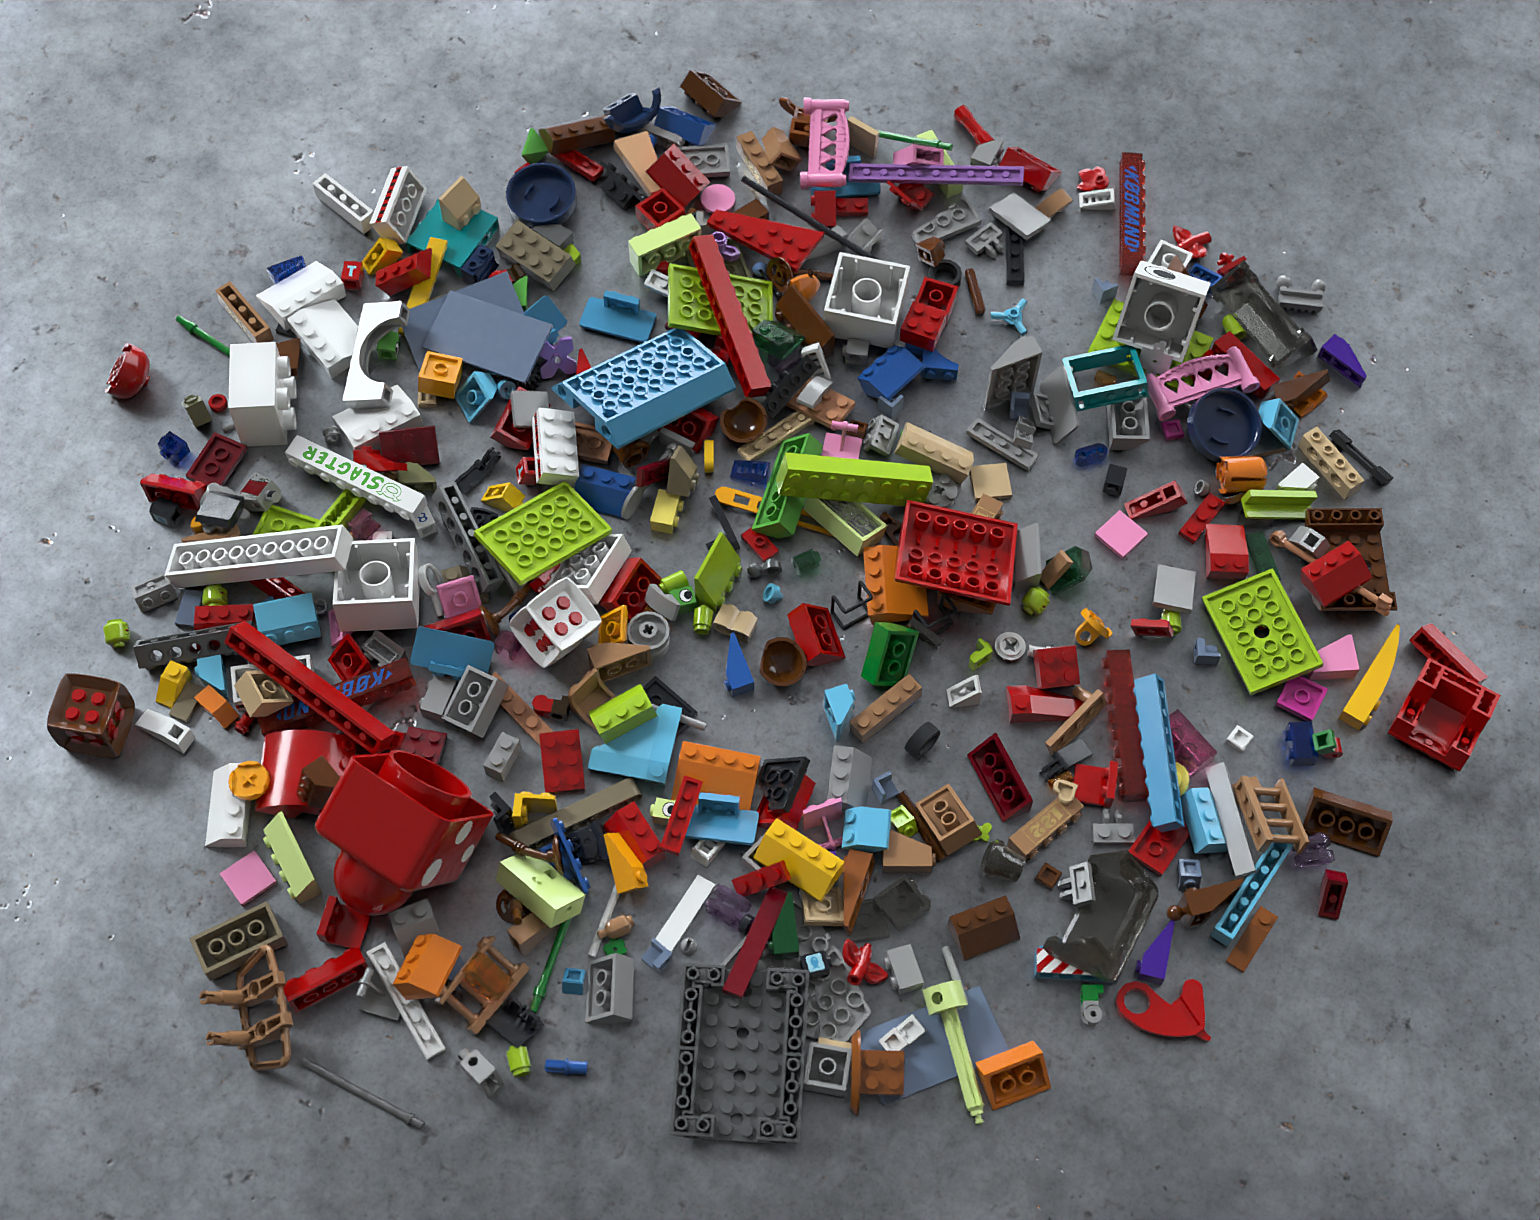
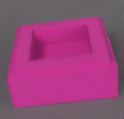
M1179 419L1161 422L1160 426L1166 441L1184 437V431Z

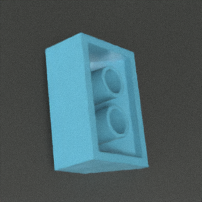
M312 592L253 604L258 631L277 645L321 637L320 622Z
M1208 787L1189 789L1180 798L1195 854L1229 852L1212 792Z

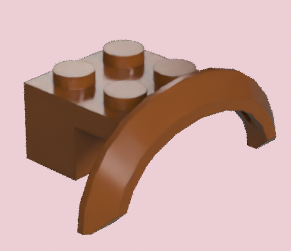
M779 98L781 107L787 113L794 116L789 131L790 142L793 145L809 147L811 115H804V109L796 106L789 98ZM833 115L824 120V122H834L838 117Z
M857 1030L851 1036L850 1109L856 1116H859L860 1094L904 1095V1051L861 1050L860 1030Z

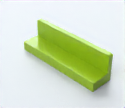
M1248 490L1241 498V502L1247 519L1305 520L1306 509H1311V504L1318 497L1316 491Z

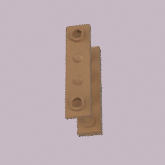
M1241 776L1233 790L1257 852H1266L1271 843L1294 844L1293 846L1297 854H1301L1308 845L1309 839L1284 779L1280 778L1274 788L1253 787L1249 776ZM1256 795L1273 796L1276 803H1261ZM1262 811L1280 812L1282 819L1265 818ZM1269 827H1284L1289 835L1272 834Z
M484 936L477 943L478 949L450 983L443 987L439 997L434 1001L436 1004H443L446 1001L464 1016L469 1024L465 1029L471 1034H477L486 1021L494 1014L530 969L525 963H511L491 945L496 939L494 936H487V938ZM485 951L508 970L507 973L509 975L504 981H500L478 962ZM472 968L495 987V992L491 997H486L464 978ZM458 984L481 1003L482 1008L478 1013L473 1014L451 995Z

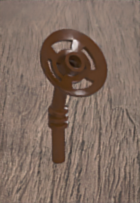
M781 257L772 258L767 265V277L778 292L781 293L786 292L790 288V282L788 283L789 277L791 280L793 276L808 274L810 278H813L812 275H814L817 279L832 281L834 275L832 273L820 272L818 269L817 271L815 269L812 270L811 268L809 270L799 269L795 273L791 270L788 262ZM774 265L777 266L775 275H773Z
M532 580L528 581L521 590H517L514 596H512L511 601L498 613H492L485 606L479 605L486 623L497 639L501 638L498 623L502 622L501 619L517 605H521L526 599L528 592L532 589L529 586Z
M500 832L496 834L495 839L512 848L513 852L520 856L525 855L554 863L558 873L564 876L558 835L554 836L552 849L544 853L530 849L528 845L521 841H514Z
M504 889L496 900L497 913L505 922L520 925L522 919L532 912L512 894L508 895V891ZM502 900H504L505 913L501 909Z

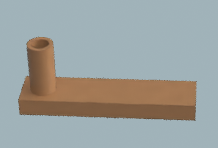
M1076 686L1073 689L1072 695L1084 703L1045 742L1050 755L1066 747L1107 705L1102 691L1097 689L1092 694L1080 686Z

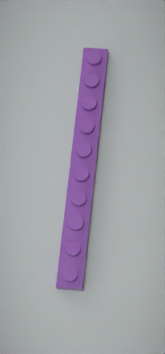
M850 163L848 179L849 182L887 183L889 180L892 183L1023 186L1024 167Z

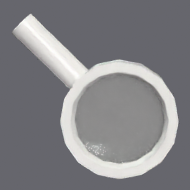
M428 563L419 567L418 578L424 592L432 598L437 617L444 615L436 586L443 584L442 578L437 568L433 564Z

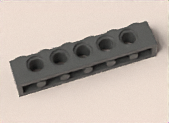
M456 482L438 486L432 495V499L470 575L474 576L480 595L497 590L505 579L493 556L474 536V531L478 529V526Z
M253 620L246 621L254 627ZM239 623L138 640L133 646L139 669L146 668V670H150L158 665L165 664L167 666L170 660L176 663L181 661L190 663L198 658L223 654V656L232 655L236 651L226 645L224 641L230 627ZM211 640H217L220 645H213ZM192 644L200 645L201 649H195ZM173 647L180 648L182 652H175ZM153 651H160L162 656L155 655Z

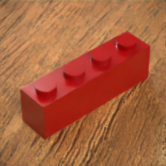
M1229 331L1214 342L1212 351L1215 355H1226L1229 348L1233 346L1239 348L1253 376L1257 377L1260 383L1259 388L1251 393L1261 400L1274 391L1273 385L1278 384L1280 378ZM1224 364L1226 369L1228 370L1229 366L1227 364Z

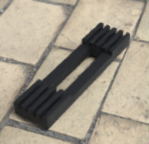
M1340 429L1331 432L1329 435L1332 439L1331 442L1338 448L1344 449L1374 476L1372 477L1373 480L1383 485L1392 481L1394 477L1384 468L1376 466L1351 444L1353 441Z

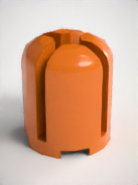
M1220 457L1222 459L1221 463H1217L1216 479H1219L1222 488L1218 489L1219 493H1247L1248 490L1264 489L1267 483V478L1264 476L1268 473L1266 463L1262 457Z

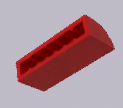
M1433 623L1422 626L1409 639L1427 658L1435 660L1480 685L1488 678Z

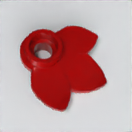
M1095 167L1093 170L1084 169L1079 171V177L1083 181L1077 186V189L1092 191L1094 189L1104 190L1108 187L1109 178L1106 176V171L1103 168Z

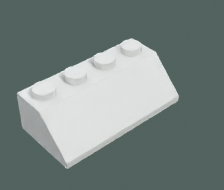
M229 763L214 770L206 847H247L251 800L246 801L235 797L228 784L230 773L240 763Z

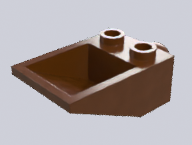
M1243 878L1201 889L1193 887L1185 890L1178 905H1172L1167 909L1168 919L1175 922L1182 919L1185 929L1205 924L1237 894L1244 882Z

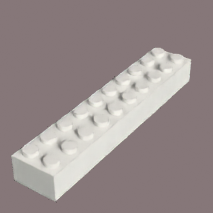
M343 525L174 544L165 577L176 588L342 571L346 570L353 537Z

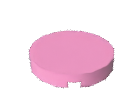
M711 185L702 192V208L707 213H714L716 209L730 212L735 205V194L726 185Z

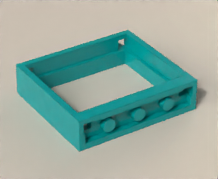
M1123 345L1062 358L1076 412L1149 397L1148 382L1136 348L1133 346ZM1133 361L1138 380L1078 392L1072 373Z

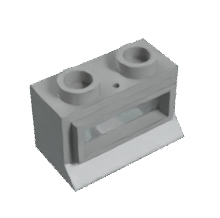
M375 630L373 635L361 647L363 654L369 662L373 661L376 663L380 671L384 668L383 673L387 671L392 673L402 661L406 662L408 660L405 650L379 630Z

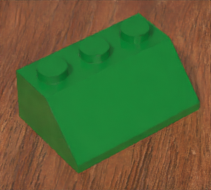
M875 622L861 677L873 685L894 686L908 675L919 631L893 623Z

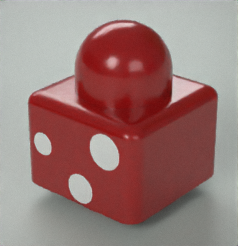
M392 750L390 753L351 756L315 823V828L321 837L341 849L336 859L333 873L335 888L340 898L356 912L377 916L388 914L400 908L410 898L413 891L457 881L494 815L493 812L470 797L471 791L468 786L445 768L416 754Z

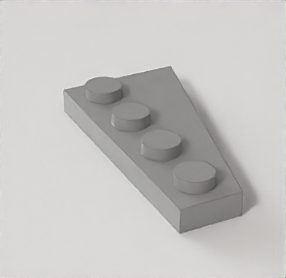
M964 195L956 204L950 205L949 209L945 212H940L936 215L935 219L928 221L912 233V237L916 243L933 236L945 240L981 225L982 219L966 195Z

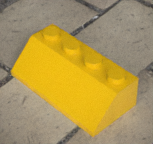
M777 818L764 834L753 859L765 867L784 860L791 876L789 882L819 902L824 899L844 871L843 860Z

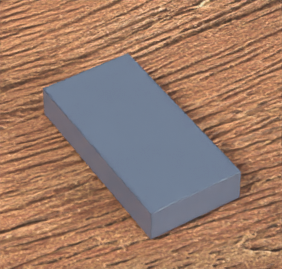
M184 590L175 620L176 626L194 629L195 606H202L203 592Z

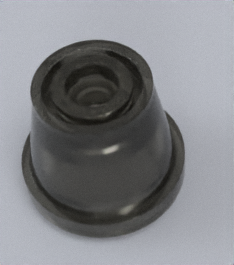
M996 839L994 842L991 841L981 861L980 871L982 872V877L1016 883L1022 874L1026 857L1006 846L1002 840Z

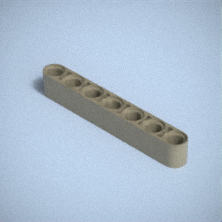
M627 778L512 832L508 837L514 841L519 840L528 845V848L535 850L553 841L555 834L550 824L553 818H557L558 821L562 820L566 832H564L565 836L580 827L616 812L633 801L637 802L643 795L634 778Z

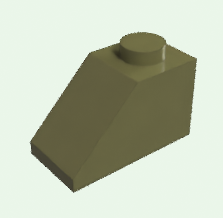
M406 462L407 471H398V483L417 492L436 491L438 488L436 478L418 463Z

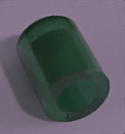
M813 549L791 558L792 566L798 575L820 566L819 562L821 561L820 554Z

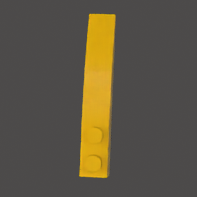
M1398 624L1392 630L1338 718L1357 730H1360L1362 725H1368L1373 717L1369 715L1371 710L1376 711L1381 703L1378 699L1390 677L1397 653L1400 625Z

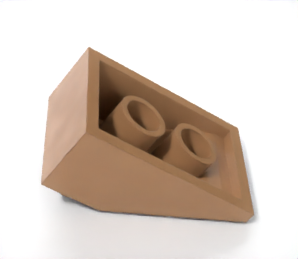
M605 642L594 644L587 649L590 669L592 671L596 668L599 671V676L603 683L652 666L649 645Z
M949 783L915 803V806L947 856L982 835L975 820Z

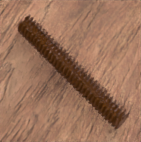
M906 790L898 794L897 799L901 801V805L915 818L919 834L924 838V842L932 847V854L936 855V861L940 863L947 858L945 856L946 853L942 852L943 849L942 847L940 848V843L937 844L936 837L928 829L929 826L927 827L925 820L923 821V816L919 815L918 808L915 809L916 806L910 800V796L906 794Z

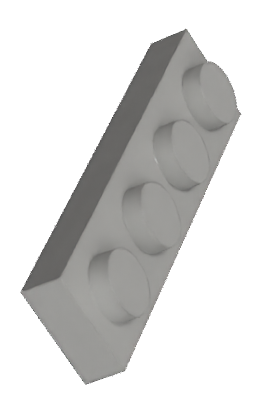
M976 418L967 429V435L1027 471L1038 459L1039 455L1014 444L1012 438L979 418Z

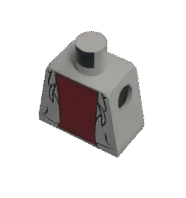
M254 472L238 493V496L245 497L244 509L247 511H267L274 502L280 501L281 490L271 479Z
M465 1048L458 1054V1058L461 1060L460 1065L464 1072L488 1099L504 1085L497 1070L478 1050L470 1052L468 1048Z

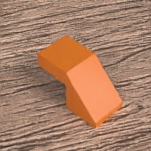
M210 685L206 686L194 697L199 705L207 713H210L224 729L240 716L228 701Z

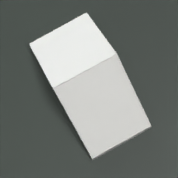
M974 675L946 689L951 708L978 705L980 703L982 691L978 675Z

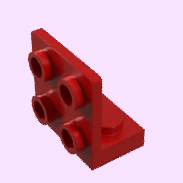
M887 181V184L890 186L889 190L896 196H899L903 203L914 210L918 208L922 211L935 196L923 184L900 183L897 186L891 181Z
M1110 761L1108 768L1076 764L1073 783L1077 784L1078 787L1075 797L1081 803L1111 807L1115 799L1118 762Z
M329 895L316 935L320 942L346 948L359 947L361 949L372 915L356 912L349 906L340 904L337 897Z

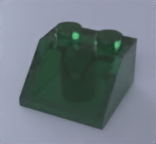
M764 319L752 330L755 346L780 360H783L805 339L804 335L777 321Z

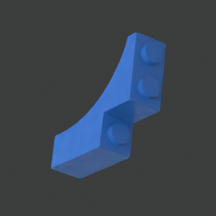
M905 343L907 350L916 358L922 359L925 368L921 371V377L957 380L959 364L945 358L936 348L931 352Z

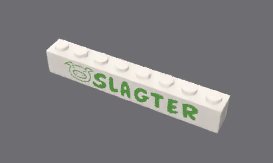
M296 435L285 451L288 462L295 467L300 466L309 474H317L324 481H331L343 490L348 489L357 497L363 496L374 505L380 504L387 511H394L406 520L416 521L428 504L425 495L301 436Z

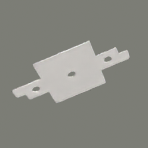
M1160 341V344L1155 343L1153 350L1142 347L1139 360L1142 368L1146 369L1145 375L1149 373L1154 376L1157 373L1162 375L1169 370L1173 356L1164 354L1167 342Z

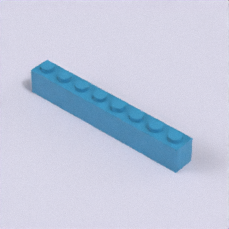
M1155 673L1135 679L1133 692L1137 699L1136 712L1140 722L1138 729L1142 737L1140 745L1144 752L1143 766L1147 775L1145 783L1149 790L1148 804L1152 812L1150 821L1154 828L1161 832H1166L1184 827L1165 683L1164 679Z

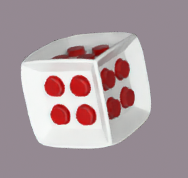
M566 577L551 585L531 600L527 606L520 609L510 620L509 625L515 637L529 655L541 667L547 668L577 647L583 639L593 634L600 627L602 620L597 610L579 587Z

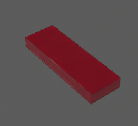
M671 457L637 468L636 486L642 488L668 479Z

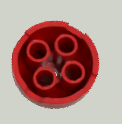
M126 343L122 351L124 353L116 359L106 383L110 384V387L105 389V393L120 399H128L135 396L143 386L146 387L150 376H148L150 361L147 354L139 347L130 343Z

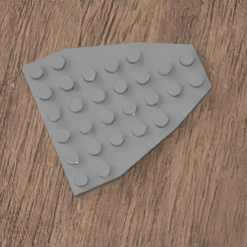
M793 898L799 958L774 960V954L769 953V945L767 943L755 971H767V968L802 970L800 956L824 950L826 956L829 955L831 958L832 968H830L829 976L809 981L806 1037L817 1040L821 1037L848 1042L851 1036L871 1015L870 1008L865 1002L864 995L858 985H851L847 981L851 968L844 962L842 954L836 949L829 934L825 932L822 926L804 925L802 905ZM746 937L721 964L725 965L726 969H732ZM747 987L743 997L751 995L752 990Z

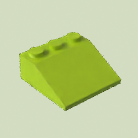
M719 532L694 577L697 605H707L714 613L725 603L727 592L730 593L732 591L733 581L735 577L740 576L743 568L741 567V558L722 532Z

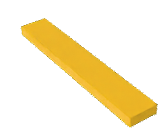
M430 237L426 249H432L431 278L413 286L407 303L409 309L429 301L448 246L447 240ZM399 327V335L405 336L402 327Z

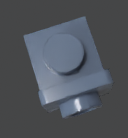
M1179 859V890L1185 891L1193 887L1199 889L1202 878L1199 860Z

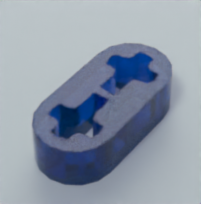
M1102 443L1079 448L1075 451L1073 461L1079 467L1102 462L1106 459L1108 448Z

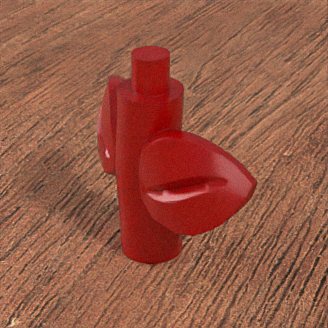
M1177 225L1173 226V237L1177 247L1193 253L1192 258H1204L1207 256V249L1203 245L1212 241L1209 232L1205 231L1193 236L1187 229Z
M846 939L842 955L844 962L849 967H852L847 976V981L851 985H860L863 978L868 983L877 984L889 977L882 967L870 962L873 954L871 944L865 943L864 946L858 948L851 939Z

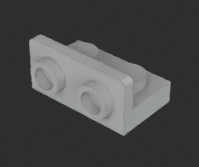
M866 218L846 239L870 253L872 250L871 246L878 244L882 240L881 236L885 231L883 229L878 231L869 219ZM850 250L854 255L860 256L852 250Z
M882 414L875 419L873 418L868 425L869 432L863 440V451L866 452L872 449L887 457L890 454L899 424Z
M165 573L130 587L142 613L177 599L172 583L165 577Z

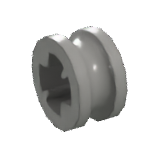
M328 426L322 431L323 436H325L324 439L328 443L336 442L341 438L337 426Z

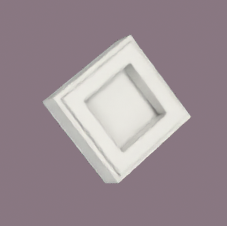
M1237 725L1225 742L1242 753L1254 736Z

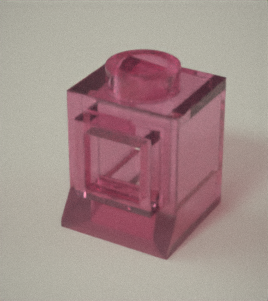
M363 508L348 525L351 528L349 532L353 533L355 539L360 538L365 541L381 525L372 520V513Z
M501 630L494 641L495 652L500 654L502 649L509 652V659L512 661L522 646L514 633L507 630Z

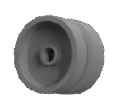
M648 611L639 613L631 619L627 628L628 644L649 645L651 661L663 657L670 648V628L667 620L656 612Z

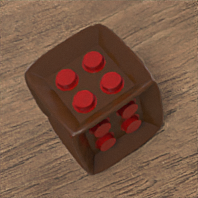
M67 673L62 677L48 713L47 730L60 747L69 751L106 758L118 757L125 745L135 711L134 699L126 686L115 680L87 674Z

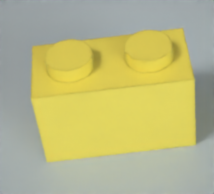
M658 489L650 519V527L654 531L673 534L674 527H678V512H682L684 501L681 500L680 495L666 493L667 490Z

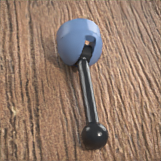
M764 262L756 263L752 267L753 273L758 277H764L766 281H770L766 275L767 267ZM772 283V289L776 293V298H782V293L778 292Z

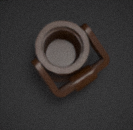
M633 441L619 449L613 446L614 453L625 468H633L641 463L642 460H645L650 449V445L646 441Z

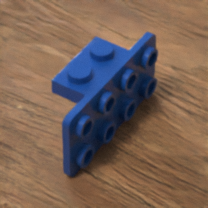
M553 818L550 824L554 834L558 835L564 877L567 880L574 879L578 889L586 896L589 894L590 884L587 878H583L580 873L582 870L581 863L578 858L574 859L572 854L574 847L570 839L566 840L564 836L566 829L562 820L558 821L557 818ZM552 843L540 848L539 851L547 853V851L552 849ZM547 861L548 864H550L554 869H556L554 863H549V861Z

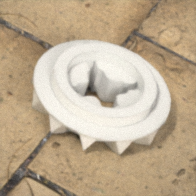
M1005 632L996 639L994 649H996L997 655H1000L1003 660L1007 659L1012 662L1015 659H1020L1024 654L1026 644L1024 639L1017 633ZM1007 644H1009L1010 646L1014 645L1013 651L1011 649H1006Z

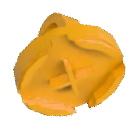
M1086 607L1080 612L1085 621L1075 631V639L1079 644L1084 646L1090 645L1100 634L1106 639L1113 635L1112 630L1109 627L1105 628L1103 621L1093 611ZM1082 632H1090L1087 639L1083 640L1080 638Z
M257 761L240 763L235 770H232L228 779L229 789L234 796L246 801L257 799L263 795L270 782L268 771Z

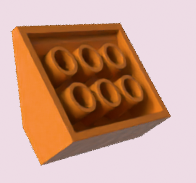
M877 545L863 548L866 587L873 596V599L867 602L868 617L872 625H875V622L893 623L911 620L914 610H918L923 618L929 617L927 588L894 581L898 546Z
M683 741L671 800L676 801L683 777L686 775L703 781L701 793L740 797V810L750 811L761 766V756Z

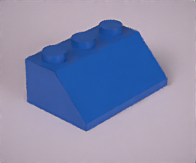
M672 106L659 107L654 126L679 135L684 140L689 141L688 144L691 146L704 145L716 126L715 123Z
M893 345L881 357L877 358L869 368H866L857 379L865 395L875 398L883 396L889 401L916 377L925 366L905 347Z
M582 464L574 490L597 513L624 519L621 517L622 507L628 494L636 486V477Z

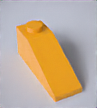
M619 833L603 834L617 894L631 893L649 887L644 866Z

